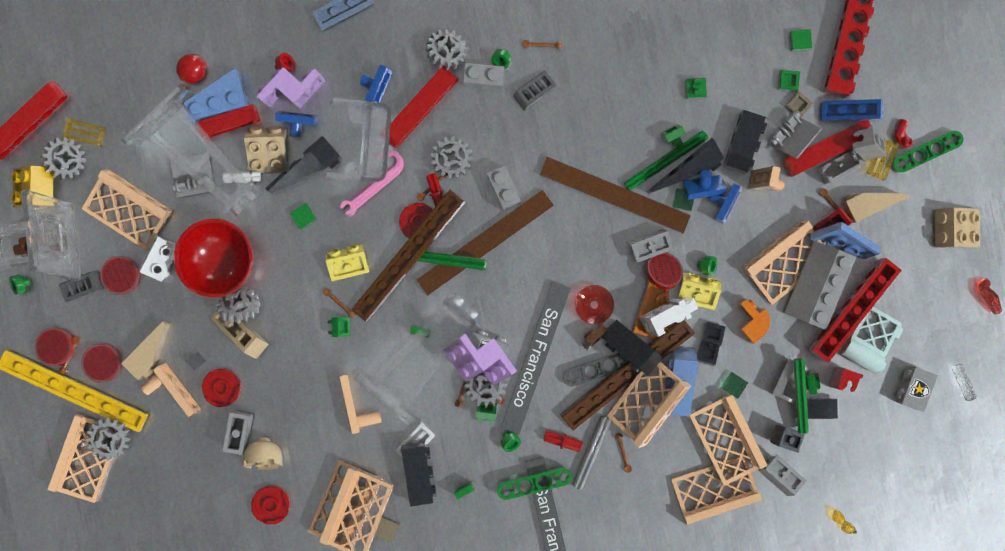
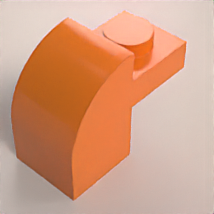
M742 299L738 306L750 319L738 329L750 343L755 344L767 333L770 326V317L766 309L757 311L758 307L751 299L749 301Z

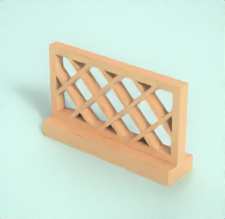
M109 169L101 170L97 176L99 179L83 205L82 210L147 251L155 234L158 235L167 218L172 215L173 210ZM103 183L109 186V195H101L100 187ZM122 194L125 196L127 205L118 207L115 195ZM111 197L114 208L105 210L102 198ZM98 199L101 211L95 212L89 206L93 200ZM133 205L141 207L142 216L134 217ZM128 207L130 218L121 220L119 209ZM115 210L117 221H109L106 214L107 211ZM154 215L160 219L156 227H150L148 216ZM144 217L147 229L138 230L135 219ZM131 220L133 232L128 233L124 230L122 222ZM139 232H148L149 240L146 244L140 241Z
M801 220L742 267L771 305L795 287L798 280L797 277L800 275V272H798L800 261H806V259H800L802 248L811 249V246L802 245L803 237L808 233L811 235L814 232L813 226L809 221ZM792 246L798 247L796 258L787 257L788 249ZM777 258L783 259L781 270L772 269L773 261ZM787 260L796 261L794 272L785 271ZM761 270L767 271L766 282L759 281L755 275ZM771 272L781 273L779 284L770 283ZM785 273L794 274L793 282L789 285L783 284ZM769 285L779 286L778 294L773 298L768 294Z
M661 362L657 365L659 367L658 376H650L649 374L643 377L645 374L640 372L607 415L610 420L634 440L633 443L638 448L647 445L691 388L687 381H682ZM664 377H670L676 382L671 389H665ZM652 378H660L661 389L652 390ZM641 379H647V391H639L638 383ZM653 392H662L660 404H654ZM641 393L649 394L650 404L641 405ZM630 394L636 395L637 405L628 406L627 397ZM642 407H650L651 416L649 418L642 419ZM629 408H637L638 419H629ZM618 409H624L625 420H619L614 416ZM630 422H639L640 430L637 434L631 431Z
M728 394L690 414V419L723 486L757 469L768 466L732 394ZM720 404L725 409L723 418L713 415L715 407ZM702 413L709 416L705 427L699 425L695 419L696 416ZM712 417L722 420L718 431L708 428ZM725 421L732 423L734 427L731 436L722 433ZM707 430L717 433L714 444L706 441ZM720 435L730 437L727 449L717 446ZM733 439L741 441L743 446L740 453L730 450ZM716 448L726 451L723 462L715 459L714 453ZM729 452L739 455L736 466L726 463ZM742 457L748 458L752 467L746 470L739 468ZM725 465L735 469L733 476L726 480L722 474Z
M77 413L73 418L47 490L52 492L58 491L95 503L111 459L109 461L106 458L99 460L97 454L93 456L97 462L88 467L86 466L82 457L91 452L93 453L94 449L92 448L90 451L80 454L77 446L80 442L85 441L86 438L91 436H87L84 430L86 422L98 424V421ZM79 459L84 469L74 473L70 465L73 461ZM99 465L102 473L99 477L93 479L88 469ZM86 471L90 481L80 485L75 475ZM71 477L77 485L76 488L71 490L63 488L65 480ZM92 483L95 489L93 497L85 495L82 487Z
M742 457L741 461L744 464V470L750 467L747 459ZM738 458L726 461V463L734 466ZM714 466L671 479L685 524L688 525L761 501L762 498L760 493H758L752 473L747 474L748 478L741 477L736 488L729 484L726 485L734 489L731 498L728 499L720 495L724 487L723 484L718 493L707 489L711 479L722 483L720 479L713 476L716 471ZM724 467V469L728 471L725 476V480L728 478L730 473H734L731 467L729 469ZM699 474L709 477L705 487L695 483ZM743 479L750 482L752 491L745 493L738 489ZM686 480L691 483L687 493L679 490L677 481ZM693 485L703 489L699 500L688 495ZM706 491L716 496L712 504L708 505L701 501ZM737 491L742 493L740 495L735 496ZM687 497L697 502L694 510L686 512L684 506Z
M341 459L337 462L308 529V532L320 538L323 532L315 530V526L322 519H324L325 525L327 523L329 515L325 514L324 505L330 501L332 505L335 503L336 497L333 496L331 489L333 485L338 483L340 487L344 479H341L339 474L341 466L358 468ZM360 469V471H362V472H364V473H367V474H369V475H371V476H374V477H376V478H378V479L383 480V478L380 477V476L373 475V474H371V473H368V472H366V471ZM368 481L365 486L360 487V490L370 487ZM380 485L374 487L376 493L378 492ZM371 489L362 492L366 504L374 501L375 498ZM359 495L358 503L352 505V507L357 508L362 506V502L360 500ZM372 504L367 506L368 510H370ZM364 507L354 511L358 522L366 519L367 515ZM351 513L350 521L345 523V525H348L347 527L355 524ZM356 526L347 530L351 541L358 538L359 532ZM344 531L342 532L341 542L335 540V542L341 545L348 543Z
M348 468L319 542L324 545H331L342 551H355L353 542L362 539L364 544L363 551H369L394 485L364 473L358 468ZM360 476L367 479L370 487L360 490L358 485ZM382 485L387 487L385 496L378 498L374 487ZM371 489L375 500L366 504L362 492ZM359 495L362 506L353 509L350 501L353 496ZM376 502L379 511L377 515L371 517L367 506ZM364 507L368 518L358 522L354 511ZM351 513L355 524L346 528L343 519L345 515ZM369 520L372 529L370 533L364 535L360 524ZM356 526L360 537L351 541L347 530ZM344 531L348 543L341 545L335 542L337 534Z

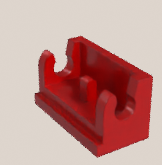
M834 366L827 387L843 391L847 387L848 382L851 381L852 387L850 391L854 392L863 375Z

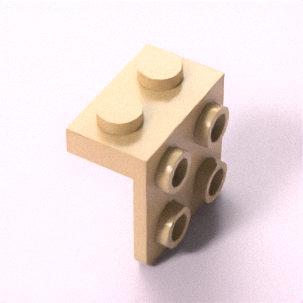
M279 125L268 128L253 126L247 129L244 140L249 172L272 173L287 171L288 164L285 148L287 127Z
M935 209V248H978L980 246V212L978 209Z

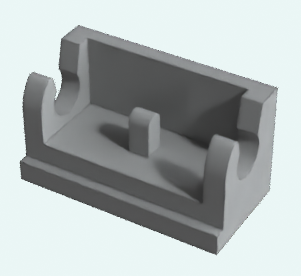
M873 126L854 133L855 137L864 136L861 142L853 143V149L865 161L886 156L884 137Z
M849 149L816 167L823 182L828 184L865 163L862 159L857 158L855 150Z
M665 229L628 242L633 253L632 256L637 263L674 249L669 233Z
M789 359L773 391V395L795 405L794 361ZM805 366V374L807 379V375H809L811 369Z
M778 454L767 459L769 461L767 463L768 466L759 469V471L784 494L795 496L807 480Z

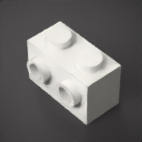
M155 234L138 270L162 282L163 278L169 276L171 271L170 265L172 261H175L174 250L176 244Z

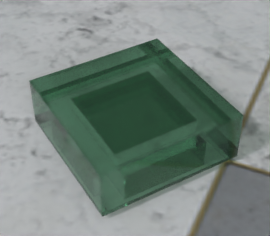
M676 188L672 208L691 212L694 199L688 200L684 189Z
M731 372L721 389L738 399L748 385V382Z

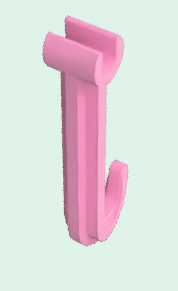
M390 150L381 153L377 157L379 161H382L392 156L395 161L351 199L341 203L340 208L343 211L350 207L345 213L348 217L353 216L361 205L402 172L404 161L399 153Z

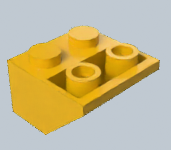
M41 166L14 168L11 175L13 183L11 201L13 202V207H53V172L46 173L48 167Z

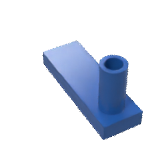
M882 99L822 101V121L882 120L884 116Z

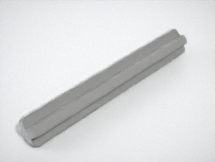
M601 416L574 479V488L583 489L611 420L608 417Z

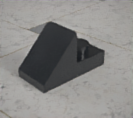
M777 424L770 442L798 453L805 434H799L797 431Z

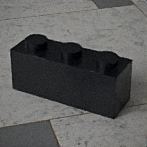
M746 110L740 112L723 168L741 174L752 171L755 160H753L754 152H758L761 141H758L760 134H764L767 126L765 116Z
M617 319L602 335V338L607 342L605 346L613 353L615 350L619 352L617 356L625 363L631 362L630 367L638 374L643 372L648 376L663 359L653 348Z
M425 441L404 444L401 447L410 507L432 504L437 493L436 486L431 484V478H434L433 467L428 465V459H431L430 447H426Z

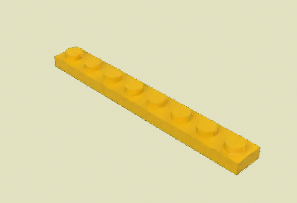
M5 350L0 359V370L103 417H111L112 421L118 418L119 424L125 423V427L136 432H141L149 415L9 350Z

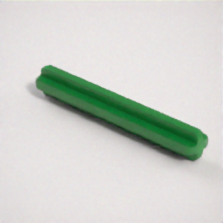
M425 251L418 260L419 262L485 270L487 265L485 259Z
M803 358L794 359L798 433L807 434L809 432L805 360Z

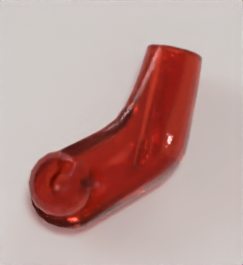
M983 278L981 281H977V290L988 304L992 313L995 315L1002 312L999 296L990 288V280Z

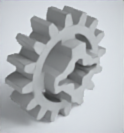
M439 29L436 34H431L426 43L425 51L429 52L427 58H433L432 64L438 63V68H441L443 65L446 70H449L450 66L455 70L458 65L462 66L467 58L468 48L465 47L467 42L461 41L462 35L456 36L454 30L452 33H449L448 29H445L444 33H442Z
M452 136L451 140L448 141V138L444 137L445 142L437 141L439 147L433 146V150L436 153L430 155L432 158H435L431 163L432 165H437L435 168L436 172L442 171V177L447 173L449 179L452 178V174L459 178V172L466 174L464 168H471L468 161H473V158L468 155L472 153V150H466L468 143L462 144V138L455 141V137ZM453 145L450 149H444L445 146ZM460 149L465 154V160L459 156ZM453 153H455V158L457 160H451V162H449V159L446 155H452ZM439 155L444 158L443 167L439 162ZM452 166H461L456 170H450Z
M64 137L61 141L59 138H55L54 143L52 141L48 142V147L42 149L46 154L40 156L41 159H45V162L41 165L48 167L46 173L53 172L52 177L55 178L59 175L60 180L65 179V177L70 180L73 178V175H79L78 170L84 169L81 163L86 162V159L81 158L85 152L78 150L81 145H73V139L67 142V137ZM59 147L58 153H52L54 148ZM63 155V158L67 159V161L64 162V160L60 158V156ZM75 164L74 168L68 171L69 165Z
M244 287L243 290L239 288L232 294L218 297L216 306L218 314L222 316L223 321L229 319L230 324L234 321L240 324L241 320L248 322L249 317L255 318L254 313H259L260 301L258 294H254L253 289L248 291L247 287Z
M484 372L467 381L469 384L464 386V389H469L466 392V396H472L470 402L472 403L476 400L477 407L481 403L484 404L485 408H487L488 403H491L494 407L495 400L501 402L502 398L500 395L505 396L506 394L502 389L507 388V384L502 383L503 381L499 382L497 392L493 384L486 377L482 376L485 374ZM473 381L477 385L475 392L473 390ZM490 382L489 389L485 388L481 391L482 385ZM482 396H489L490 398L485 399V398H481V397H482Z
M108 417L106 422L101 418L98 420V424L94 423L92 425L93 429H89L87 432L91 435L86 438L87 442H91L87 448L94 449L92 455L100 454V460L104 456H106L107 461L112 456L118 459L119 453L123 455L126 452L124 448H129L130 446L126 442L131 440V436L126 435L130 429L124 430L125 423L118 424V418L111 422V417ZM100 430V437L96 440V434ZM106 436H107L108 438H109V437H112L113 440H112V441H110V440H107V441H106V440H105V437H106ZM121 438V445L118 448L117 441Z

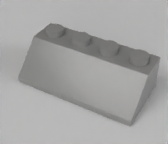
M814 241L784 313L826 330L857 257Z

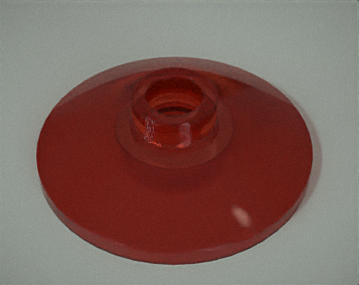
M591 285L579 292L575 300V309L583 321L590 324H600L611 316L614 310V300L611 293L604 287ZM591 302H597L598 307L596 309L591 308Z

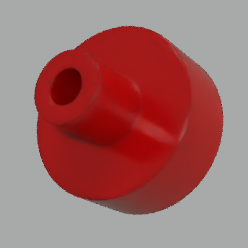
M282 53L275 58L276 70H281L284 67L290 72L295 68L294 59L288 53Z

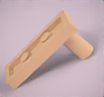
M771 166L752 170L748 189L753 191L764 189L782 191L785 182L778 179L780 168Z
M167 363L156 367L153 370L156 375L141 386L142 391L146 395H150L164 384L188 417L201 410L200 406Z
M347 374L339 376L351 433H359L360 427L381 423L379 411L356 416Z

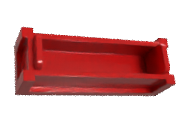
M252 104L199 121L197 124L201 136L212 141L211 137L251 124L258 126L257 123L261 122L257 107Z

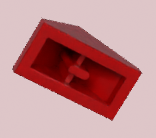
M841 207L831 210L813 225L812 229L815 232L840 222L849 226L853 221Z

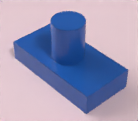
M380 64L374 78L364 74L360 80V85L369 88L365 101L375 107L379 106L393 74L388 67Z
M284 111L275 113V121L290 123V137H301L302 124L315 125L318 115Z
M709 170L701 171L700 178L683 181V188L688 200L726 194L727 188L722 176H712V172Z
M733 183L727 196L723 194L711 196L710 202L721 206L716 217L718 222L725 224L742 191L741 186Z

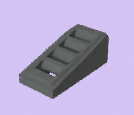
M544 70L516 90L513 97L525 111L557 85ZM540 79H542L546 83V85L548 86L547 88H545L544 85L540 82ZM534 84H536V85L539 87V89L541 90V92H539V91L536 89V87L534 86ZM528 89L532 91L535 95L534 97L529 93Z
M98 270L59 284L65 302L104 289ZM84 279H85V281H86L88 290L86 289V286H85V283H84ZM68 285H71L74 295H71Z

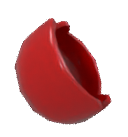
M186 54L178 60L176 73L181 81L187 84H196L205 77L207 63L203 57L197 54Z

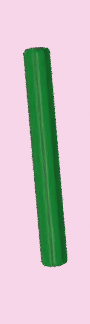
M702 130L685 141L683 145L673 149L625 181L626 188L628 190L634 189L708 139L706 132Z

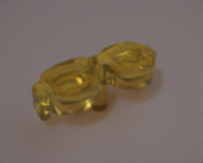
M835 510L833 512V521L838 524L842 523L841 529L847 534L857 533L855 527L845 520L844 515L840 511Z

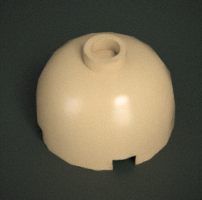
M258 438V442L251 443L245 449L243 467L252 469V465H255L260 470L278 469L279 466H283L282 451L276 443L270 442L269 438Z

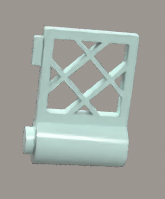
M872 307L870 311L876 314L878 322L869 324L866 315L842 347L841 355L877 374L885 369V357L894 339H899L904 329L901 328V322ZM890 322L895 325L892 333L886 334L883 323ZM879 324L882 335L873 338L870 326ZM866 328L869 339L862 340L857 337L859 330ZM883 337L885 347L881 351L876 348L874 340Z

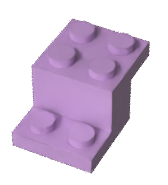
M283 67L281 70L278 69L271 76L272 80L268 84L265 83L260 87L257 97L270 108L281 94H284L300 109L325 82V79L316 69H313L304 74L302 77L303 81L300 83Z
M464 334L443 349L447 359L452 362L459 376L465 382L484 372L487 380L494 386L517 372L494 338L476 349L467 335Z

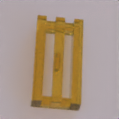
M69 118L66 119L67 124L64 126L65 132L62 134V137L102 147L106 131L105 127ZM72 124H75L91 129L100 130L101 132L100 134L73 128L71 126ZM70 131L88 136L99 138V140L93 141L69 134Z
M885 138L886 156L881 157L876 172H873L878 158L871 159L866 174L883 181L887 179L900 145ZM890 147H892V150H891V153H890L889 158H888V160H887V163H886V165H885L884 171H883L882 175H880L881 170H882L883 165H884V162H885L886 157H887V155H888V152H889V150H890Z

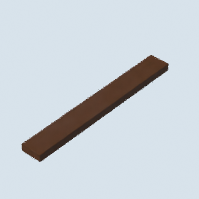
M550 157L546 158L540 173L545 178L682 234L691 216Z
M449 189L353 306L352 310L365 322L369 321L466 203L451 189Z
M541 190L452 255L472 258L483 257L553 207V203L546 193ZM438 264L418 278L417 282L428 296L466 268Z
M683 320L682 322L674 323L665 330V334L655 338L648 345L664 359L693 336L695 332ZM631 362L624 363L560 414L573 431L630 386L638 375L630 367Z

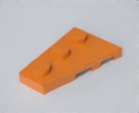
M648 280L632 332L655 339L658 336L648 335L639 317L663 304H669V289H659L656 287L657 285Z

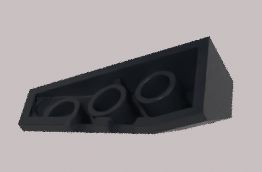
M321 136L303 152L304 157L302 159L295 160L290 164V171L288 173L287 171L282 172L265 189L273 193L326 172L329 169L334 170L341 164L340 160L343 158L328 140Z
M713 138L708 140L647 192L651 194L700 175L703 170L711 169L715 171L722 165L720 161L724 158Z

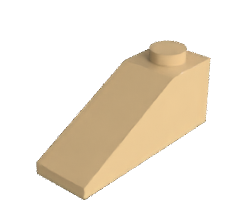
M854 192L845 197L846 201L841 202L849 218L853 223H856L909 196L905 193H861L857 195Z
M218 311L210 318L243 353L255 359L269 345L243 320H241L240 324H237V321L230 324L229 319L223 321Z
M162 321L121 363L137 380L148 379L154 373L153 368L158 363L170 326L168 321Z

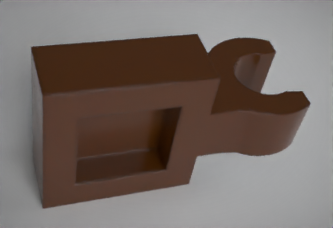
M605 317L599 321L598 328L595 331L591 329L585 334L582 346L587 351L601 340L602 335L609 329V327L603 326V323L606 321Z

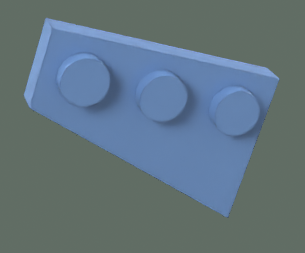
M843 222L811 233L810 240L816 242L819 239L823 240L827 246L832 248L834 246L842 247L844 252L862 259L879 255L881 247Z

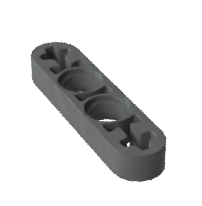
M619 353L566 370L563 374L565 384L571 387L612 374L618 369L615 357ZM606 360H612L614 363V368L611 371H606L603 368ZM593 366L596 369L593 377L586 376V367ZM581 369L584 380L581 381V377H577L574 383L570 380L567 381L566 378L569 377L570 372L576 375L579 374L577 370Z

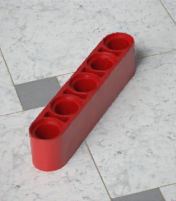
M445 66L441 67L387 126L381 136L395 149L398 148L454 87L459 78L450 70H446Z
M54 81L47 83L0 127V160L9 155L66 101L68 95Z
M863 120L806 148L798 159L790 156L782 160L790 177L852 148L853 143L861 142L864 136L855 137L854 133L869 129V126H871L869 120Z

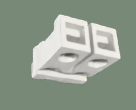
M672 298L668 300L669 304H663L640 316L639 318L646 333L659 337L665 334L664 327L674 322L679 323L692 318L690 313L698 309L694 298Z

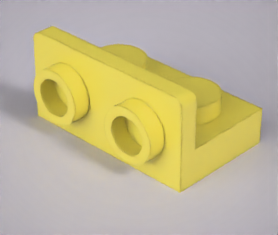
M352 244L347 248H336L326 253L325 261L331 281L369 272L363 244Z
M683 273L677 299L684 297L688 299L694 298L697 306L715 310L722 290L721 282L712 277L704 278L699 277L695 273Z

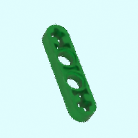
M951 131L895 157L891 162V168L896 173L907 172L960 147L964 140L963 135L959 131ZM952 137L957 138L955 143L953 142L948 145L944 143L945 141L950 140ZM933 143L940 145L939 153H934L931 150ZM916 151H920L923 154V159L920 162L914 159ZM909 159L910 162L903 165V169L902 167H897L899 161L902 162Z
M559 467L503 481L497 487V494L501 499L509 500L562 487L571 482L572 475L569 469ZM561 471H564V474H568V477L565 478L566 481L555 479L557 484H553L551 473H554V477L560 476ZM541 476L549 478L550 482L547 486L539 485L538 479ZM523 480L528 481L531 485L527 491H522L519 488V484ZM516 482L517 494H514V490L509 491L507 496L500 492V490H503L504 485L507 488H512V483Z

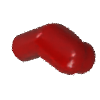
M905 119L899 120L894 133V137L902 148L910 147L913 143L912 138L906 134L909 121Z

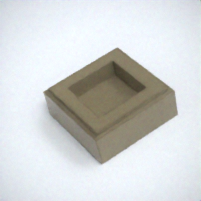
M798 91L785 107L792 113L797 111L801 118L813 103Z
M381 517L374 536L392 543L399 523Z

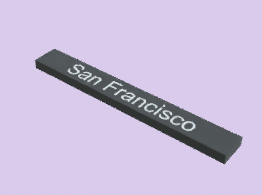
M552 281L501 429L520 434L568 298L570 287Z
M544 457L525 461L528 475L547 471ZM541 476L538 479L540 486H547L550 482L547 476ZM552 489L533 493L546 551H566Z

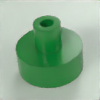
M506 49L495 50L491 57V62L494 66H503L504 69L508 68L512 61V57Z
M706 255L703 260L697 262V267L701 268L704 275L713 276L717 270V258Z
M19 274L10 276L9 283L15 295L25 293V286L30 285L29 278L22 279Z
M506 431L502 434L503 438L500 444L505 452L514 451L520 446L521 440L516 433Z

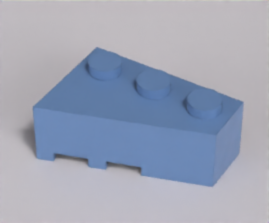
M237 68L184 102L189 121L194 124L250 105L241 72Z
M679 346L670 353L668 369L682 381H687L691 385V388L670 415L690 417L698 368V358L694 348ZM666 377L665 389H671L676 382L672 378Z

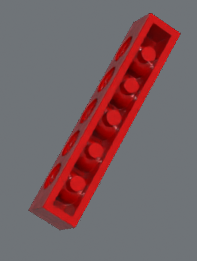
M845 0L823 93L846 98L854 92L856 86L854 77L860 70V63L858 61L865 50L863 41L864 37L866 38L869 33L870 26L867 25L874 13V7H872L874 0H865L864 5L860 4L858 0ZM853 15L860 18V23H856L853 20ZM849 34H853L855 36V42L849 40ZM844 52L850 54L851 61H847L844 58ZM840 71L845 72L846 80L840 78Z
M887 258L879 259L831 319L827 329H823L808 350L822 362L829 363L902 270Z

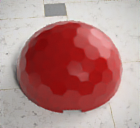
M223 219L201 220L189 226L179 237L174 250L175 270L181 282L192 292L209 298L224 297L241 288L249 278L254 261L253 248L249 238L235 224Z

